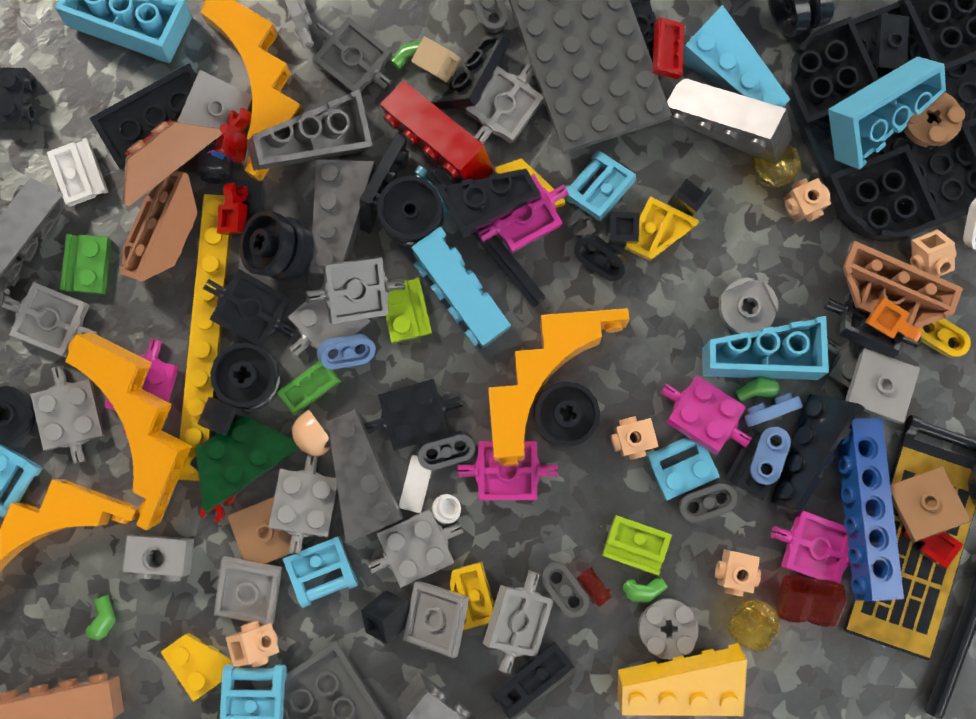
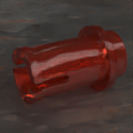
M592 567L577 577V580L580 581L593 599L591 601L592 604L596 603L600 607L612 598L610 594L611 589H606Z

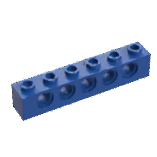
M882 418L854 419L849 426L852 430L846 440L841 439L837 446V465L841 477V498L844 503V526L848 538V558L851 564V587L854 592L855 601L904 599Z

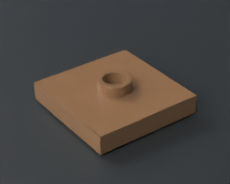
M943 466L890 485L892 503L912 543L971 521Z
M274 497L227 515L243 560L266 564L290 554L288 551L292 535L284 531L268 528Z

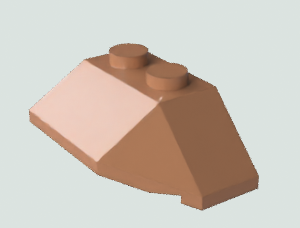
M164 121L151 131L154 135L145 143L140 139L128 149L130 155L125 159L122 197L124 203L128 207L223 133L215 127L173 121L170 124Z
M175 170L146 194L123 246L122 267L119 274L142 282L175 266L198 214L188 174Z
M857 241L852 242L843 266L856 309L871 314L882 297L909 312L910 314L905 321L916 328H921L953 315L963 290L960 286Z

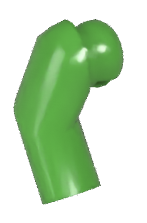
M422 40L403 44L389 60L390 63L400 70L414 56Z
M759 377L735 389L740 401L743 402L753 396L773 398L779 394L780 386L775 380Z
M660 576L646 586L638 585L635 580H628L623 585V591L629 600L643 603L652 601L668 588Z
M109 595L94 599L98 615L86 629V635L90 640H101L106 637L115 623V614Z

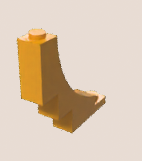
M205 0L200 12L209 26L222 34L239 52L248 72L252 91V116L247 139L249 140L252 135L303 114L304 111L299 103L280 93L290 78L291 72L287 63L267 52L278 36L274 24L235 0ZM250 156L245 164L246 173L255 181H262L270 169L253 171Z
M628 308L541 315L542 349L515 351L517 385L488 388L494 463L500 462L502 467L516 466L518 461L524 460V435L528 416L543 386L570 359L587 349L599 345L602 338L601 329H605L608 333H614L626 328L629 322Z
M92 332L76 334L69 343V353L65 362L89 377L102 390L119 415L126 431L132 454L133 492L145 498L139 507L138 513L140 516L136 525L144 530H148L161 523L192 446L162 431L172 404L142 389L152 362Z
M52 479L41 508L24 502L10 503L0 528V572L18 553L33 542L49 534L75 526L107 525L110 517L116 522L128 524L129 521L139 519V507L65 479Z

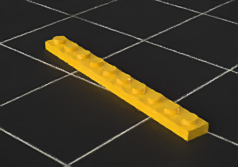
M204 194L180 429V440L192 447L178 480L199 481L198 471L190 465V462L196 457L195 448L212 438V430L197 423L208 397L216 399V393L211 385L210 371L214 359L220 353L222 326L209 320L217 307L218 297L203 290L205 284L208 285L206 283L208 279L223 287L227 285L231 236L217 234L218 205L225 204L224 195Z

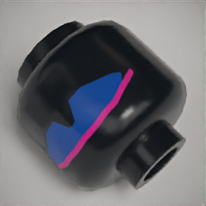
M215 139L195 155L194 172L204 182L221 184L224 182V179L231 176L233 161L228 156L214 151L217 141Z

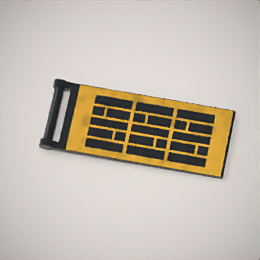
M910 415L905 423L904 436L890 478V485L943 466L971 519L969 523L945 532L964 545L948 568L942 569L918 552L922 543L919 541L912 543V541L904 537L903 533L906 529L893 505L904 599L855 601L853 598L844 631L907 654L930 660L976 510V506L972 503L968 493V480L976 460L914 440L916 433L919 432L975 452L976 439L921 421L920 417Z

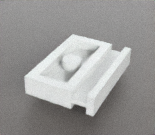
M87 138L82 139L83 141L73 142L47 152L59 188L63 194L64 202L69 207L95 198L98 194L108 193L91 142Z

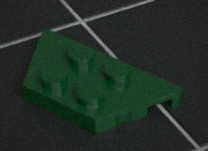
M242 417L231 424L227 435L218 433L195 448L205 513L208 514L299 451L300 448L296 445L294 439L250 417Z

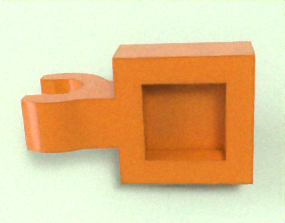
M882 297L865 321L866 324L892 339L898 332L907 339L917 342L923 334V331L905 321L910 314L909 312Z

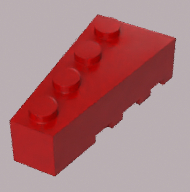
M404 80L380 104L385 113L383 118L387 124L393 129L398 127L403 132V136L407 137V140L412 145H417L431 161L436 162L457 183H462V180L472 179L473 181L485 179L494 172L485 146Z

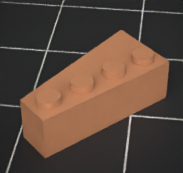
M108 673L90 676L88 682L78 683V678L59 682V687L49 689L48 684L29 688V693L19 694L18 689L0 693V719H113L124 712L119 676L108 678Z

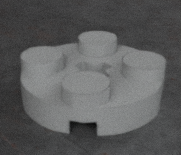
M741 278L731 283L719 297V315L722 322L732 333L740 334L760 331L763 328L770 327L774 322L776 312H778V299L773 289L765 282L761 283L758 280H753L755 278ZM746 299L748 303L753 302L755 304V307L752 309L753 314H748L747 311L743 312L741 308L744 305L743 300Z
M661 598L653 601L642 612L638 621V633L640 640L650 653L662 659L672 660V657L684 656L693 651L698 639L699 626L691 608L676 599ZM668 620L671 621L673 626H676V631L672 632L669 637L660 630L661 626H665Z

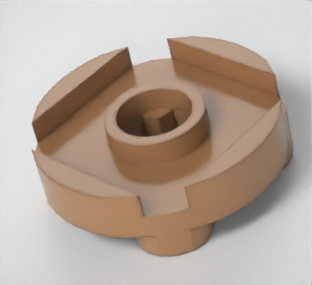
M944 92L920 115H912L907 122V127L903 130L906 136L919 146H943L951 141L960 131L962 120L965 118V111L951 95ZM926 113L934 114L937 117L938 123L935 121L931 124L928 123L927 119L929 116Z

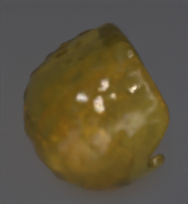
M788 145L780 162L776 164H771L754 156V171L759 181L765 186L782 187L791 183L798 176L801 170V158L796 148Z
M755 599L746 600L740 603L734 610L728 622V629L741 646L754 652H763L776 640L779 634V615L766 602Z

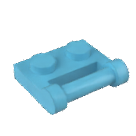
M596 151L591 157L592 161L570 186H566L565 190L567 189L569 195L565 196L564 199L569 203H574L601 222L636 181V174L604 153ZM600 168L605 169L583 195L579 193Z
M688 437L656 451L654 449L646 451V459L665 500L672 499L720 477L708 450ZM695 447L696 455L662 469L660 461Z
M0 443V500L19 468L21 467L24 470L5 503L0 501V517L5 518L10 503L20 502L33 478L39 476L43 467Z
M340 536L301 551V555L293 554L283 558L302 608L311 605V601L348 587L351 589L358 586L356 575L352 570ZM341 568L343 576L309 590L305 588L304 582Z
M226 664L222 673L220 719H283L284 688L287 677L286 665H275L274 668L233 667V664ZM236 680L273 681L272 690L234 689V683Z

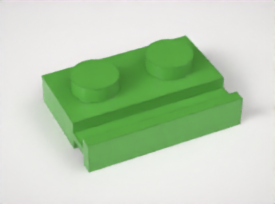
M66 234L60 285L61 291L106 295L111 239L109 237Z

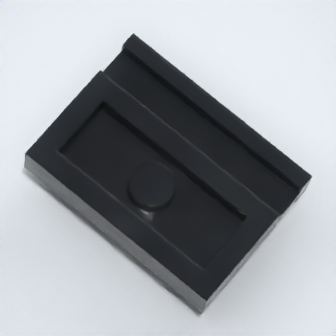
M752 429L749 434L752 439L746 448H741L724 480L763 501L772 484L761 485L751 477L750 466L760 436L762 435L757 430ZM770 438V443L773 446H780L781 443ZM768 464L761 466L763 474L769 475L772 469Z

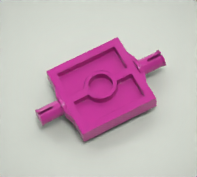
M535 174L531 175L541 193V197L477 231L481 241L484 242L498 234L504 239L511 253H514L561 227L563 223L555 210V202L569 195L567 189L565 190L566 187L561 185L548 192L540 185Z
M150 338L146 355H138L152 362L142 389L169 402L179 367L167 364L159 359L158 355L163 342ZM107 398L105 408L115 410Z
M696 375L690 386L683 390L682 393L668 384L661 391L660 394L675 402L673 412L666 424L714 455L718 454L724 443L730 438L744 448L752 439V437L737 429L739 418L746 406Z
M478 441V458L475 465L458 464V470H470L469 472H458V477L476 478L478 483V500H537V484L540 476H558V472L546 471L558 470L557 464L540 465L537 457V441H524V460L518 461L516 466L502 467L500 462L494 463L492 441Z
M797 511L793 527L790 531L777 526L773 527L772 531L777 533H771V538L786 542V551L781 567L835 586L840 585L844 570L848 565L851 566L848 558L847 531L844 525L805 511Z

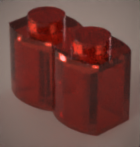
M798 575L784 576L775 600L777 617L788 622L802 623L808 621L821 627H834L838 625L847 602L844 585L838 582L824 579L813 581Z

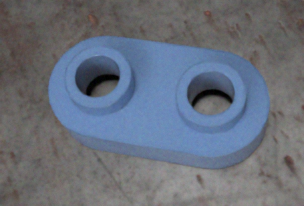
M364 334L329 338L318 347L317 357L324 367L340 369L368 363L374 357L376 347L373 341ZM361 344V346L355 350V347Z
M790 392L774 398L776 402L774 405L765 407V404L761 403L747 408L749 414L744 416L747 426L751 427L803 407L799 396L792 397Z
M771 427L766 429L760 436L750 466L751 477L758 484L770 485L777 481L781 475L791 445L790 436L784 429ZM773 436L778 437L781 440L780 446H773L770 443V438ZM763 464H768L771 467L772 471L769 475L761 472Z

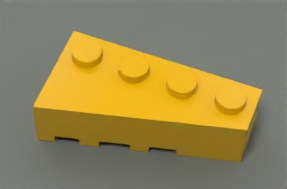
M739 643L728 645L727 649L714 651V649L701 651L702 654L684 658L683 655L672 657V661L657 664L655 661L619 669L617 698L621 715L744 716L747 659Z

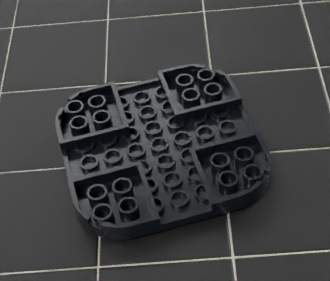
M899 0L896 3L854 19L850 16L829 24L808 36L794 53L788 64L785 75V92L790 98L788 101L820 177L830 193L831 202L841 220L850 229L863 237L882 242H894L968 215L969 207L976 198V0ZM881 13L908 16L907 62L916 57H921L943 63L945 68V93L951 95L960 107L964 109L965 118L962 120V127L958 134L947 144L937 147L938 145L919 146L906 136L904 130L900 133L894 132L885 140L886 146L878 153L872 152L866 158L867 163L859 170L835 160L828 109L889 74L888 72L875 71L877 18ZM926 113L929 116L927 119L928 123L931 124L934 121L938 123L937 117L934 114Z

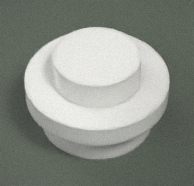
M443 494L434 500L432 512L439 522L450 524L459 518L461 505L456 497Z

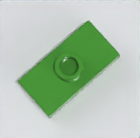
M318 361L276 393L292 415L296 416L342 381L333 369L324 367Z

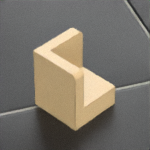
M424 36L411 61L442 81L447 82L454 75L462 58Z

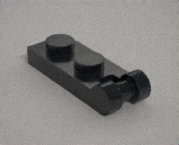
M553 642L506 682L494 689L490 695L496 702L499 701L505 708L503 712L511 719L573 669L574 665L558 644ZM513 689H516L521 696L515 701L508 694Z

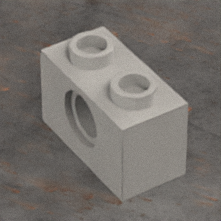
M143 534L128 535L126 538L123 572L133 573L132 578L151 579V574L162 575V580L180 581L181 577L191 574L194 539ZM157 550L161 551L164 555V562L161 566L154 562L153 557Z

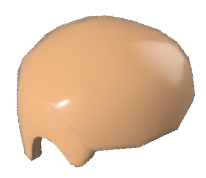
M307 410L298 417L292 427L294 442L300 450L312 456H322L331 449V444L328 446L326 444L329 437L311 411Z

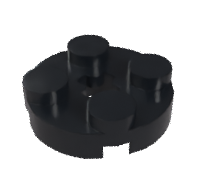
M0 386V409L10 410L9 419L0 421V443L10 444L21 440L30 432L36 417L32 399L25 391L16 387Z

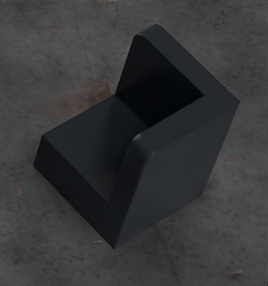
M686 178L679 189L672 195L668 204L693 217L713 190L708 187L704 192Z
M611 211L606 219L605 242L611 246L613 243L637 244L639 242L640 213Z
M208 397L197 424L219 434L227 435L235 414L249 418L251 413Z
M389 591L382 592L361 610L365 632L388 644L406 627L409 612L407 600Z

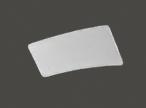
M417 455L411 456L399 508L421 513L432 470L422 467Z

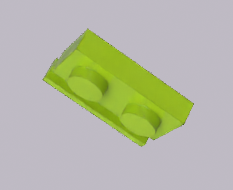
M419 277L409 281L405 280V283H402L405 284V289L389 291L387 299L388 315L385 317L392 344L432 334Z
M615 515L602 556L659 576L672 534Z

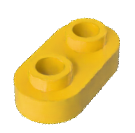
M944 318L928 324L930 328L929 333H926L923 327L918 328L923 331L921 342L946 357H959L966 354L970 349L971 340L969 335L963 329ZM949 339L954 341V348L948 345Z

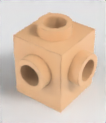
M805 178L791 185L792 190L783 197L786 209L792 216L794 223L804 219L810 222L823 216V210L831 204L830 193L827 187L821 184L819 178L810 182Z
M936 229L911 240L912 257L910 258V264L937 277L955 270V257L957 255L955 242L941 231Z
M636 416L619 420L620 426L613 428L614 434L610 435L614 451H619L620 456L628 455L629 460L647 456L645 450L659 447L651 418L637 421ZM631 433L634 434L636 438L634 443L630 440Z
M724 549L722 561H718L715 568V578L718 579L717 584L726 587L725 593L743 597L744 591L754 593V587H758L761 579V570L758 569L760 557Z
M253 621L240 626L241 632L226 637L233 667L251 664L252 668L270 662L269 656L279 653L278 638L271 623L259 625L258 621Z

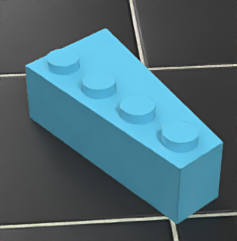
M58 0L55 6L56 11L67 27L170 64L192 19L186 0Z
M723 5L684 46L683 62L710 86L780 107H784L790 100Z
M916 57L829 108L828 113L835 160L860 170L867 163L866 158L872 152L878 153L886 146L885 140L894 132L900 133L907 127V122L912 115H920L946 91L944 64Z
M438 227L412 246V251L417 261L413 265L423 278L428 276L433 282L430 288L440 301L445 298L451 306L447 310L455 322L458 324L462 321L468 330L464 333L474 346L479 344L484 349L507 332L511 324L487 292L483 293L481 290L483 287L476 275L470 269L467 271L464 268L465 262L461 254L455 247L449 248L445 242V232L441 227Z
M826 316L816 317L813 320L792 322L789 325L763 328L760 331L711 339L702 348L703 376L819 380L829 373Z

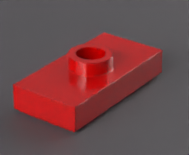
M662 17L655 21L652 73L676 80L683 76L685 24Z

